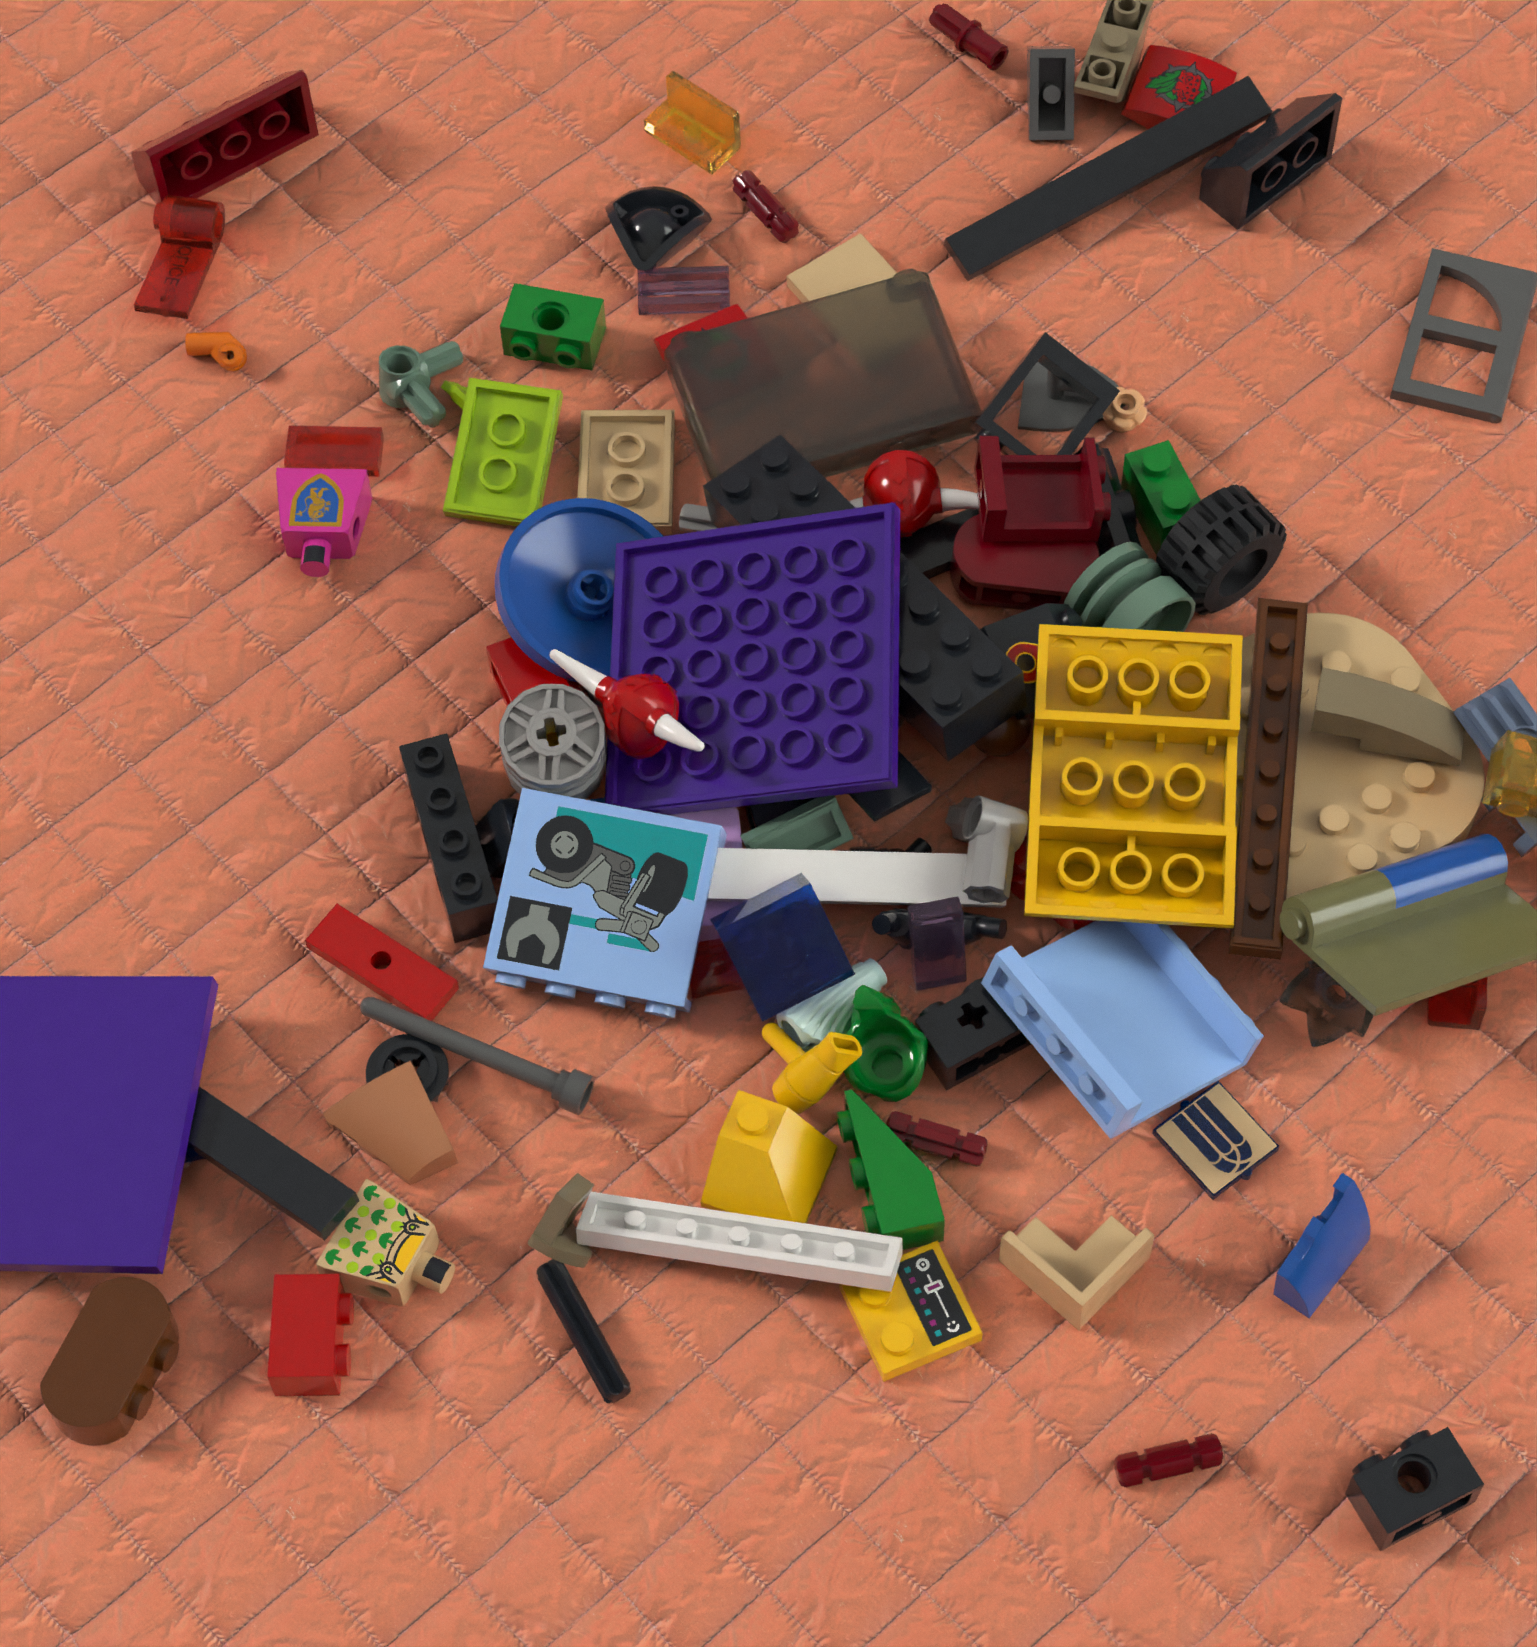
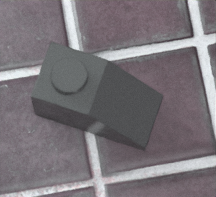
M1027 46L1029 140H1074L1075 48L1073 46Z

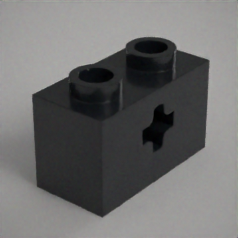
M983 978L969 984L960 996L949 1002L939 1001L929 1005L915 1019V1027L926 1036L928 1042L927 1063L946 1091L1031 1045L1029 1040L981 984Z

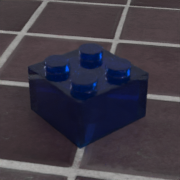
M802 873L710 919L762 1022L855 975L811 883Z

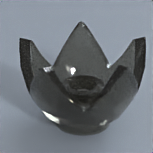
M1310 960L1305 962V969L1289 983L1279 1000L1280 1003L1307 1014L1308 1035L1312 1047L1333 1042L1348 1032L1364 1037L1373 1014L1345 989L1346 998L1337 994L1333 985L1342 986L1317 963Z

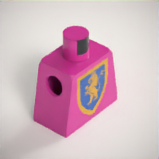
M277 468L276 480L280 528L286 554L291 558H301L300 569L304 574L311 577H323L329 573L330 559H350L356 554L372 503V492L367 469Z

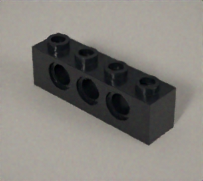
M448 734L401 745L399 750L405 776L454 942L458 943L490 934L498 899Z

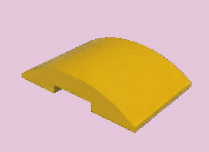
M1039 624L1024 916L1217 928L1234 927L1237 827H1235L1237 747L1240 731L1243 635Z

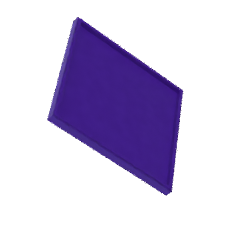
M0 976V1271L163 1274L218 990V983L213 976Z

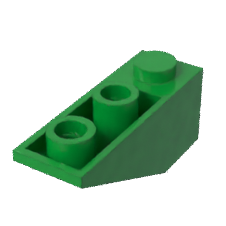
M852 1089L844 1091V1111L836 1113L837 1122L843 1143L852 1141L856 1158L849 1159L855 1190L864 1189L868 1206L861 1207L866 1233L902 1238L903 1250L924 1246L935 1241H944L945 1219L932 1172Z

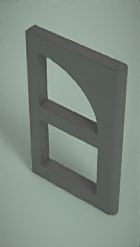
M1432 248L1390 399L1491 423H1500L1537 288V273ZM1439 274L1455 278L1479 292L1495 311L1500 331L1429 315ZM1424 337L1495 354L1484 396L1410 379L1421 338Z

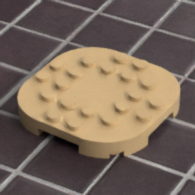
M1336 613L1307 614L1286 899L1466 840L1473 827L1483 796V761L1477 745L1466 730L1460 766L1360 750V739L1311 731L1322 667L1386 682L1417 693L1452 710L1412 655L1398 640L1369 622ZM1255 633L1242 639L1241 706L1237 747L1235 827H1237L1236 855Z

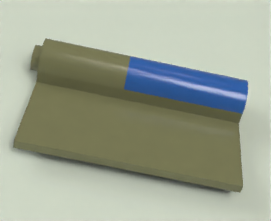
M1481 834L1291 896L1284 901L1279 918L1284 935L1292 940L1293 943L1374 1016L1537 960V910L1505 884L1508 872L1507 855L1500 841L1491 834Z

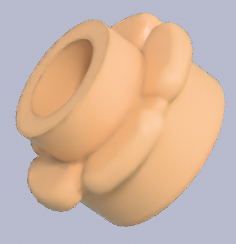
M1116 387L1120 392L1102 415L1105 423L1111 429L1127 432L1145 420L1147 415V409L1143 406L1145 400L1134 389L1126 390L1123 387ZM1123 404L1127 405L1128 410H1123L1120 406Z

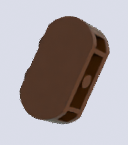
M119 1277L107 1280L94 1287L40 1383L42 1399L58 1428L75 1442L93 1446L105 1445L126 1436L135 1419L138 1421L143 1419L148 1412L154 1395L152 1388L161 1372H168L177 1358L179 1352V1331L176 1321L162 1293L149 1282L134 1277Z

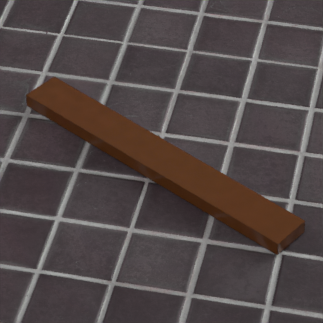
M1258 598L1236 855L1234 927L1230 929L1228 954L1278 960L1281 959L1284 933L1281 929L1279 918L1287 896L1308 603Z

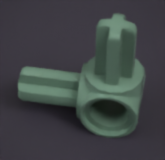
M455 341L446 342L421 354L415 349L399 345L388 347L382 351L379 356V395L382 401L395 408L408 407L423 425H429L431 428L438 426L440 420L446 417V410L429 390L431 377L462 364L463 355L459 345Z

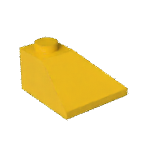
M738 1090L718 1135L701 1198V1206L711 1210L807 1224L836 1155L837 1145L787 1106Z

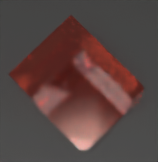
M1488 977L1428 997L1427 1023L1430 1026L1479 1030L1487 1009Z

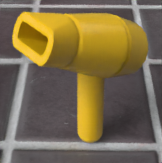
M771 1022L762 1029L763 1039L788 1064L773 1083V1095L779 1104L787 1106L796 1114L803 1113L818 1103L843 1071L862 1056L861 1045L856 1037L852 1035L829 1032L818 1045L805 1052L778 1024Z

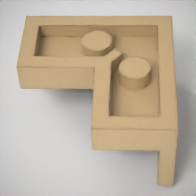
M1111 1215L1075 1251L1035 1217L1017 1236L1013 1232L1008 1231L1001 1238L999 1262L1077 1330H1080L1150 1258L1154 1234L1147 1228H1144L1135 1236Z

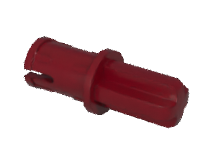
M938 4L935 6L933 13L929 17L931 26L955 42V48L959 52L966 50L992 71L998 69L1003 64L1009 52L1008 46L1000 43L982 30V25L978 20H968L948 4Z

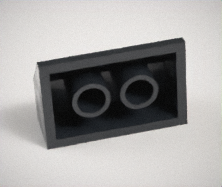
M1337 93L1300 97L1285 108H1278L1273 111L1259 128L1252 133L1246 132L1237 140L1234 147L1222 156H1215L1206 163L1201 172L1202 181L1199 200L1239 230L1332 158L1342 97Z

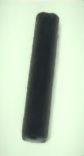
M554 1259L542 1264L537 1268L538 1280L602 1398L608 1404L623 1399L631 1392L630 1383L564 1263Z

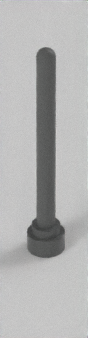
M366 997L361 1001L360 1010L364 1016L551 1092V1098L559 1101V1108L580 1115L591 1096L595 1077L585 1072L574 1069L572 1072L562 1070L559 1074L375 997Z

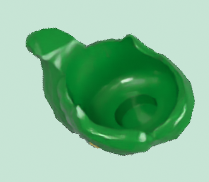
M861 985L855 991L851 1027L846 1035L856 1037L862 1048V1056L844 1070V1074L854 1089L863 1093H870L884 1101L898 1102L909 1097L919 1086L927 1063L928 1042L926 1036L907 1017L901 1016V1008L893 997L887 996L885 993L876 991L866 985Z

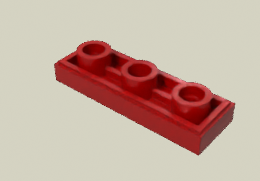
M338 903L305 940L309 950L395 1006L433 1021L459 989L456 979ZM388 965L385 969H377L379 966Z

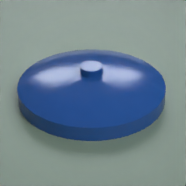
M591 498L566 499L553 502L534 511L513 531L500 554L496 567L495 598L498 611L508 633L529 658L559 677L577 682L550 658L549 654L553 649L606 676H610L616 543L663 537V535L652 524L633 511L604 500Z

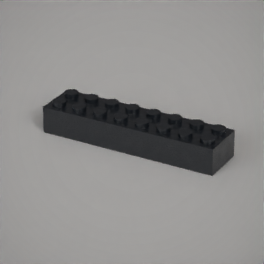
M781 434L703 485L710 519L717 528L855 508ZM900 552L898 708L904 713L905 719L947 761H950L1027 706L1023 671Z

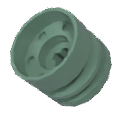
M1125 542L1115 546L1098 557L1076 580L1064 601V604H1069L1070 608L1078 613L1084 627L1175 632L1185 631L1194 615L1196 605L1193 598L1171 576H1161L1162 569L1154 559L1149 558L1147 553L1135 542Z

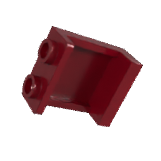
M979 436L974 472L983 542L1099 540L1102 522L1110 520L1111 497L1109 492H1102L1101 484L1105 482L1106 463L1104 455H1097L1095 438H1084L1082 452L1078 455H1001L998 436Z

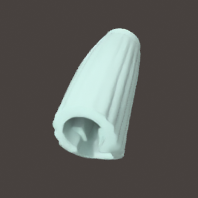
M871 958L865 962L854 964L813 987L778 1012L776 1015L778 1025L807 1052L818 1045L829 1032L847 1034L851 1027L855 991L861 985H866L880 992L881 987L887 984V976L882 967Z

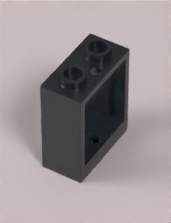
M1045 332L1035 341L969 428L977 433V436L974 438L977 443L979 436H998L1000 452L1004 455H1036L996 424L993 419L1035 364L1039 362L1092 404L1054 454L1072 455L1120 390Z

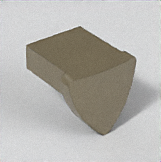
M577 1173L556 1193L527 1244L558 1262L584 1268L591 1258L592 1252L589 1246L577 1244V1227L573 1224V1221L595 1185Z

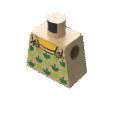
M365 1179L357 1193L360 1201L340 1222L316 1263L319 1274H339L345 1292L396 1306H404L418 1283L442 1294L453 1278L455 1264L434 1255L439 1245L434 1224L376 1183Z

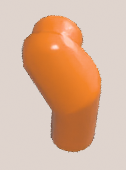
M229 332L186 333L185 346L188 356L210 355L222 368L232 372L240 370L247 362L246 349Z

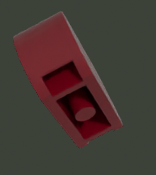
M978 514L967 520L955 537L950 563V578L958 594L970 604L1029 610L1045 603L1064 604L1073 584L1099 557L1095 541L983 542L980 515Z

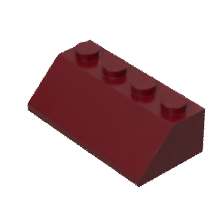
M303 70L285 72L132 151L131 154L138 180L164 215L318 136L319 133L307 75Z

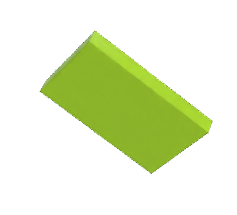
M469 378L443 507L445 516L518 526L527 516L542 507L563 400L561 390Z

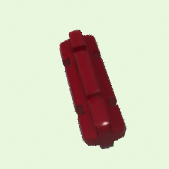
M745 170L741 175H736L733 179V191L741 200L747 201L746 205L767 228H772L770 232L776 239L786 243L791 238H795L799 233L797 229L799 226L798 221L789 212H784L786 208L765 185L760 184L761 181L749 170Z
M893 1111L889 1115L886 1125L904 1144L905 1141L911 1142V1148L951 1160L953 1155L960 1157L959 1162L975 1167L982 1164L988 1143L985 1137L967 1132L966 1137L961 1136L959 1129L922 1118L919 1119L918 1123L913 1122V1116L898 1111Z
M1211 1433L1195 1437V1442L1190 1444L1185 1439L1146 1448L1143 1455H1138L1136 1451L1118 1455L1114 1462L1115 1473L1122 1487H1130L1143 1484V1479L1149 1477L1150 1481H1156L1194 1472L1193 1467L1198 1465L1201 1470L1219 1466L1223 1461V1449L1218 1436Z

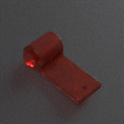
M169 194L166 195L163 203L158 202L155 206L153 225L160 232L161 244L136 298L134 309L137 312L188 319L221 243L225 228V208L222 202Z

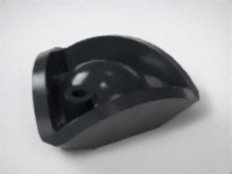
M652 186L634 189L621 195L605 207L609 220L632 264L637 270L644 271L662 266L690 244L712 220L710 214L694 199L682 192L665 187Z

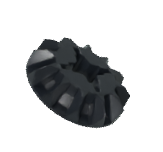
M402 1034L387 1039L373 1051L366 1066L367 1083L396 1068L395 1064L400 1066L411 1061L414 1068L418 1067L417 1075L430 1102H438L444 1086L448 1085L449 1073L448 1061L441 1047L410 1034Z

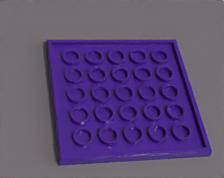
M895 502L616 543L610 677L619 680L625 676L641 673L651 675L654 673L662 677L664 681L677 691L676 694L679 701L678 722L704 743V749L698 752L667 742L664 748L654 756L635 759L626 756L607 737L606 804L673 815L898 788L900 509Z

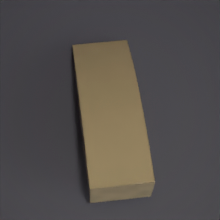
M1322 667L1311 731L1360 739V750L1460 766L1465 728L1454 715V711L1437 702L1386 682Z

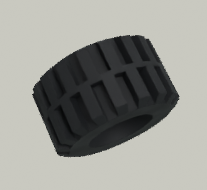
M1231 485L1215 491L1190 508L1166 536L1155 561L1162 569L1161 576H1171L1193 598L1196 603V613L1199 615L1213 614L1239 601L1268 574L1284 547L1287 536L1285 533L1286 528L1244 486Z

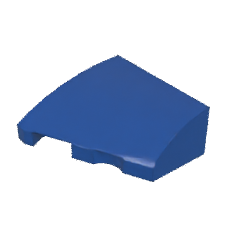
M1344 1173L1338 1177L1333 1185L1335 1188L1333 1199L1321 1215L1312 1217L1301 1238L1289 1253L1276 1275L1273 1295L1307 1318L1312 1316L1370 1240V1219L1365 1201L1355 1181Z

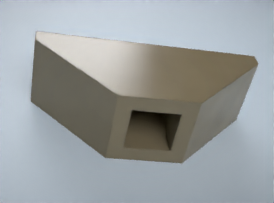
M1107 0L1075 82L1074 93L1115 103L1126 100L1139 66L1154 0Z

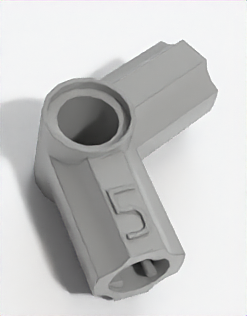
M980 795L974 798L964 797L960 803L949 807L945 823L952 830V837L954 839L969 843L962 891L968 895V899L976 902L1002 903L1009 899L1014 856L1025 838L1028 827V814L1023 809Z

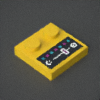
M938 1241L902 1255L892 1292L839 1284V1289L883 1382L982 1341L983 1333Z

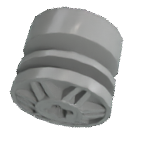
M541 684L523 691L507 706L499 724V747L504 769L511 786L520 795L522 788L586 800L600 786L606 772L607 742L605 724L597 706L582 691L564 684ZM556 732L559 745L549 746L546 734Z

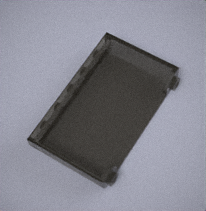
M905 269L886 280L698 333L694 331L682 332L672 338L671 344L664 352V365L707 483L780 434L826 478L871 465L882 454L894 450L916 452L977 434L969 427L982 412L930 277L926 272L915 269Z

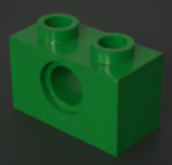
M514 283L500 324L504 355L513 356L524 361L536 360L558 364L568 369L581 368L593 371L606 330L604 299Z

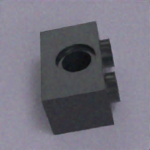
M1448 1427L1431 1435L1429 1430L1420 1431L1400 1445L1402 1451L1386 1459L1381 1454L1373 1455L1359 1463L1352 1470L1354 1475L1345 1494L1380 1551L1476 1502L1484 1483ZM1405 1475L1413 1476L1423 1484L1425 1491L1421 1493L1408 1492L1402 1488L1398 1478Z

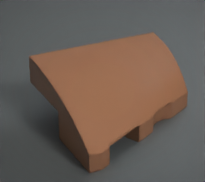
M411 1061L373 1079L323 1112L325 1120L331 1128H337L358 1143L361 1150L373 1159L376 1158L384 1162L391 1168L392 1173L409 1185L415 1184L458 1163L454 1149Z

